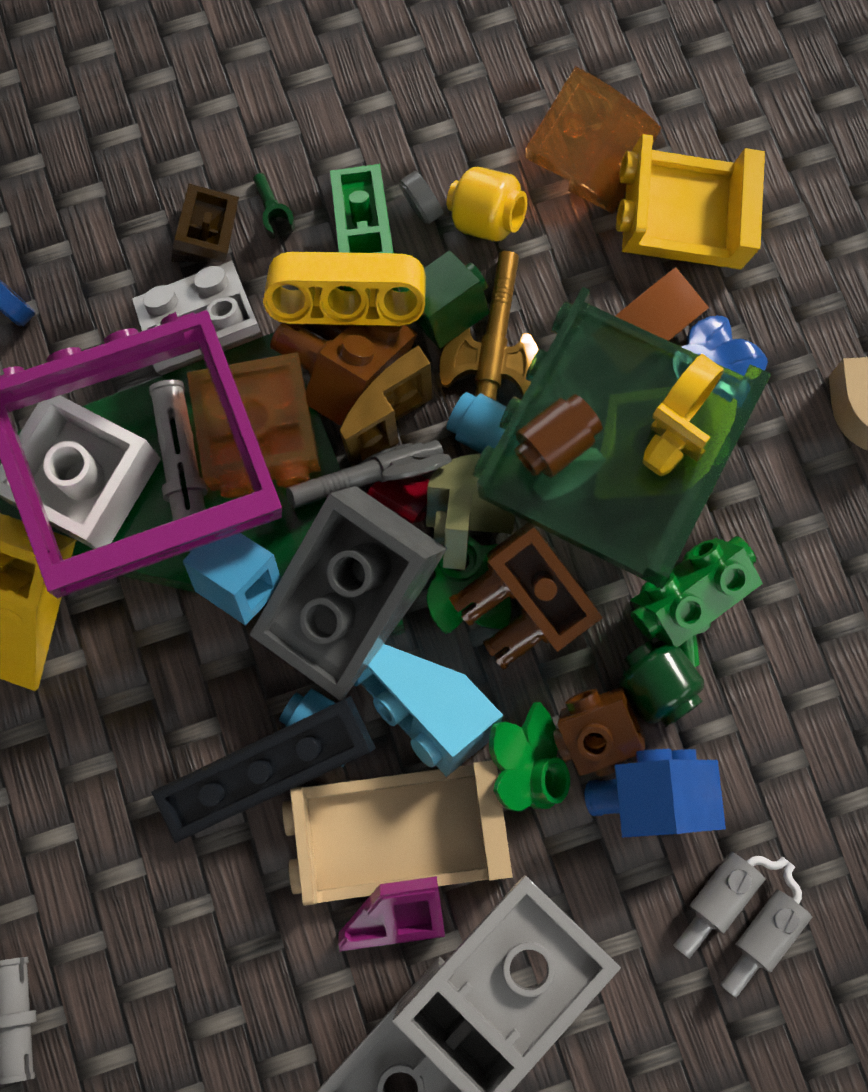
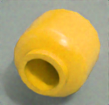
M471 167L462 175L459 181L455 180L451 184L447 194V208L449 211H452L453 223L461 233L490 241H502L511 232L515 233L520 229L526 215L527 195L524 191H521L520 183L514 175L483 167Z

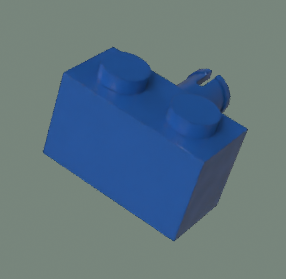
M696 749L636 751L637 763L615 765L616 779L604 781L590 780L585 788V803L588 812L592 816L620 814L622 838L726 829L718 760H697Z

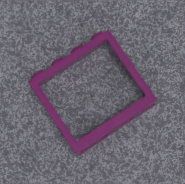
M208 310L196 314L192 312L177 317L176 312L164 317L159 326L138 332L135 328L119 330L108 335L104 339V344L81 351L79 347L61 349L49 355L46 359L47 363L26 370L20 366L3 369L4 375L0 376V460L47 591L56 598L282 518L280 500ZM200 349L254 493L63 560L10 412Z

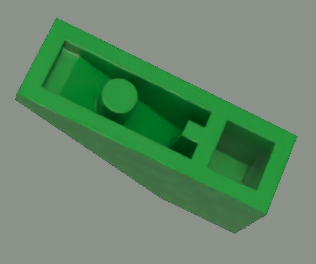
M380 164L330 170L339 253H394ZM344 286V291L355 290L351 287ZM398 287L392 288V290L399 292Z

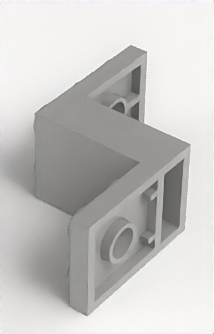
M524 875L446 961L439 956L321 1085L317 1092H385V1081L393 1073L398 1072L410 1074L417 1082L418 1092H511L621 967ZM523 950H535L541 953L546 960V976L537 986H520L510 975V965L513 958Z

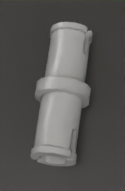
M28 957L0 960V1084L35 1078V1072H33L31 1023L37 1022L36 1010L30 1011Z

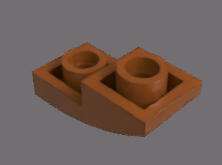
M675 267L603 325L591 338L623 377H626L708 310L709 307Z

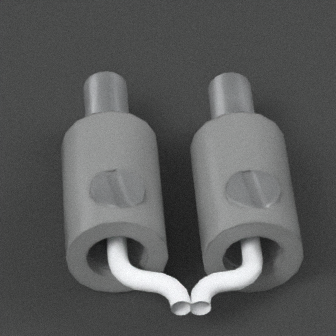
M730 852L689 905L696 913V917L673 945L690 959L712 929H716L724 935L763 884L765 877L754 868L755 865H762L769 870H779L785 866L783 877L786 884L791 888L793 897H789L778 889L775 891L735 945L742 951L743 955L720 983L735 998H737L759 968H763L769 973L773 971L813 918L799 904L802 899V892L800 886L792 877L795 866L784 857L774 862L763 856H754L746 861L734 852Z

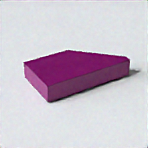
M437 876L380 884L340 930L338 938L339 951L445 937Z

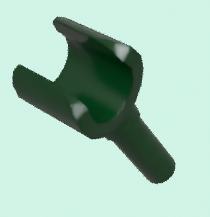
M256 174L253 180L264 203L265 211L263 212L262 219L266 234L270 238L275 239L270 223L276 217L287 219L293 232L295 224L292 211L289 207L278 203L277 199H275L265 174Z

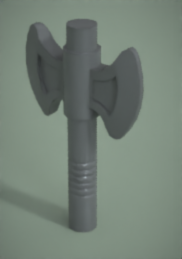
M437 440L424 444L421 442L415 444L407 443L377 452L361 460L355 466L287 487L286 496L290 506L296 509L326 499L329 493L354 486L359 488L378 481L384 483L428 473L450 463L451 457L443 453L442 446Z

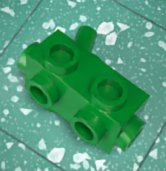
M738 536L733 537L728 542L714 538L713 540L699 543L685 554L679 565L670 571L662 572L652 577L642 586L640 593L630 600L635 608L631 612L634 624L649 640L657 638L666 644H672L676 648L681 647L695 667L699 666L697 634L707 631L711 627L712 621L763 584L753 566L756 563V556L753 550Z

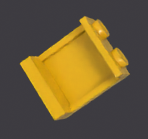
M641 134L633 150L625 151L620 167V183L626 184V198L621 200L616 218V230L623 232L622 252L742 269L760 250L765 151L745 148L736 161L732 163L652 150L653 135Z

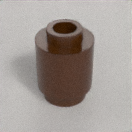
M573 394L567 400L559 398L518 430L516 438L519 445L514 448V452L523 466L532 475L536 476L542 472L547 477L553 478L595 444V436L603 430V427L590 405L577 394Z

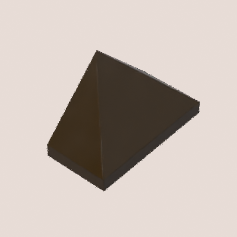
M188 184L174 238L171 262H226L239 197Z

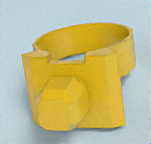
M703 354L690 364L653 413L652 418L655 421L651 424V429L659 435L655 434L645 449L643 464L659 476L670 473L684 456L681 451L696 462L706 451L703 448L710 439V436L689 421L709 397L719 382L724 369Z

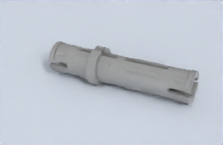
M171 379L152 384L149 387V393L154 407L158 442L166 483L161 488L162 495L165 501L170 502L172 519L175 521L206 510L203 496L208 493L206 480L199 475L193 433L184 396V383ZM172 419L175 420L180 454H176L170 423ZM181 473L185 474L190 502L189 510L185 508L180 480Z

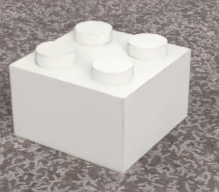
M61 395L39 402L18 435L50 525L93 549L112 543L161 460L147 440ZM1 463L0 497L10 505L18 508Z

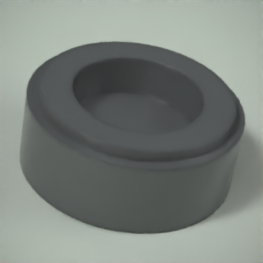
M414 170L400 180L399 186L401 191L424 224L427 223L429 225L444 214L436 196L418 171Z

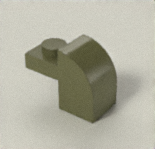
M490 454L465 455L452 459L450 463L438 468L433 473L427 488L426 526L434 527V540L447 548L443 556V568L465 570L469 530L513 534L520 463L518 457Z

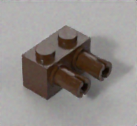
M281 323L273 334L270 348L283 356H287L309 371L310 381L303 403L342 426L348 413L368 386L386 368L412 349L418 332L406 325ZM310 332H314L315 334H317L318 336H320V337H322V338L320 339L319 337L315 336L314 334H312V333H310Z
M531 520L487 553L489 563L486 565L489 570L456 595L453 594L449 597L457 612L461 611L471 602H474L462 611L463 615L461 617L469 626H472L477 619L508 596L512 600L516 598L521 604L520 610L522 614L492 637L483 641L490 655H495V661L503 670L541 640L545 643L550 642L558 652L603 618L596 605Z

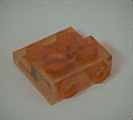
M298 352L230 364V371L271 479H276V484L279 487H290L309 481V473L321 471ZM202 369L187 372L203 480L211 491L220 490L223 497L234 498L253 493L208 370Z

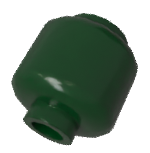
M650 640L624 659L630 668L622 675L619 685L624 688L629 701L645 722L658 723L662 721L664 726L668 727L703 702L698 694L704 688V679L681 647L676 648L669 643L657 648Z

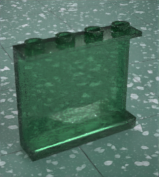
M582 287L573 304L565 301L561 306L551 329V332L557 335L548 352L539 349L531 361L525 378L531 383L522 400L513 397L506 407L499 425L505 431L496 448L489 445L486 446L477 461L473 476L478 478V496L663 589L771 373L750 364L743 376L719 365L724 369L719 382L698 412L689 421L710 436V439L703 448L706 451L697 462L681 451L684 456L670 473L659 476L643 464L645 449L654 435H659L651 429V424L655 421L652 418L653 413L685 370L700 355L590 305V290ZM573 394H577L594 410L601 421L603 430L595 436V444L553 478L547 477L542 472L536 476L532 475L523 466L514 452V448L519 445L516 432L559 398L567 400Z

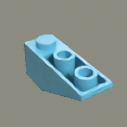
M385 644L382 645L354 684V686L361 684L372 695L377 712L389 725L395 726L398 724L412 739L411 746L420 760L429 767L436 765L446 777L489 742L492 725L501 722L503 714L465 674Z

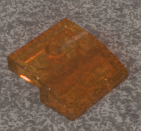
M575 66L525 150V158L570 181L568 191L613 214L626 192V184L620 183L619 179L621 162L625 151L633 150L641 134L653 135L654 144L662 127L626 96L590 73Z

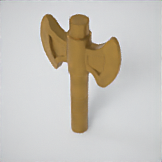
M511 251L499 253L489 309L490 313L488 315L486 333L482 336V341L477 342L473 340L470 328H468L445 345L440 359V379L443 387L448 388L461 377L474 374L476 375L475 384L477 385L475 396L482 393L496 401L497 389L500 388L502 379H507L514 383L525 399H530L535 393L541 375V358L536 342L529 333H524L515 346L509 347L507 346L508 339L506 338L519 261L518 254Z

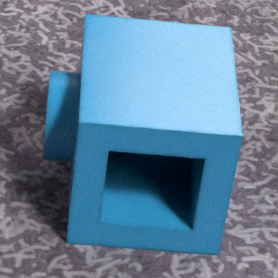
M241 533L190 550L189 555L183 560L195 592L245 626L269 601L281 580L274 554Z

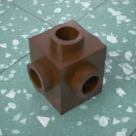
M622 687L600 695L597 689H591L569 698L565 702L567 707L561 709L557 723L558 729L553 730L554 740L564 762L573 760L579 776L594 771L597 776L615 773V765L628 764L627 759L635 757L636 751L645 750V735L631 702Z

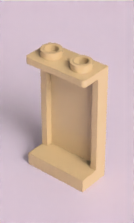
M493 760L476 762L473 765L459 766L448 777L440 769L290 789L291 801L283 802L282 811L286 836L295 835L298 858L289 860V878L293 895L302 893L303 906L321 902L370 896L380 884L437 876L438 886L488 879L490 881L512 878L503 806L493 791L495 781L498 778L497 766L493 763Z

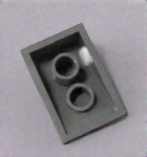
M356 486L329 493L252 629L250 636L338 700H342L417 599L447 548Z

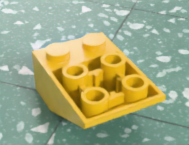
M0 513V679L36 691L39 688L61 597L56 598L47 591L23 521ZM53 532L62 559L71 558L76 540Z

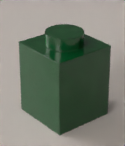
M450 250L424 268L426 275L425 308L420 318L415 321L417 326L439 349L490 313L484 291L488 289L485 278L474 264L468 263L464 265ZM399 287L400 292L409 291L408 288Z

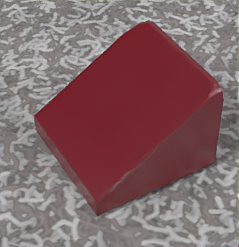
M418 475L384 483L378 481L370 487L367 494L409 523L423 521L427 514L429 479Z

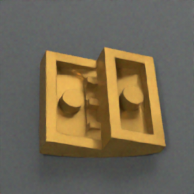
M419 345L386 368L362 393L348 413L340 428V434L351 466H355L361 460L398 444L396 420L432 399L431 364Z

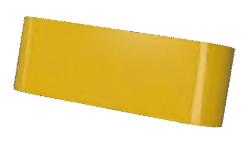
M286 252L276 256L269 265L263 304L266 312L273 319L287 324L409 325L417 321L424 312L426 275L420 261L406 254ZM292 285L299 288V290H287L282 286ZM348 286L355 290L342 291L336 287ZM405 287L408 288L409 291L396 292L392 290V288Z

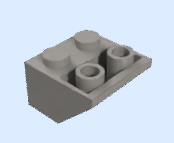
M232 260L218 266L206 267L195 275L168 285L156 286L147 293L132 298L142 331L161 325V320L176 312L177 317L192 312L196 314L208 310L223 352L263 337ZM200 349L153 364V367L157 373L164 375L201 361L203 357Z

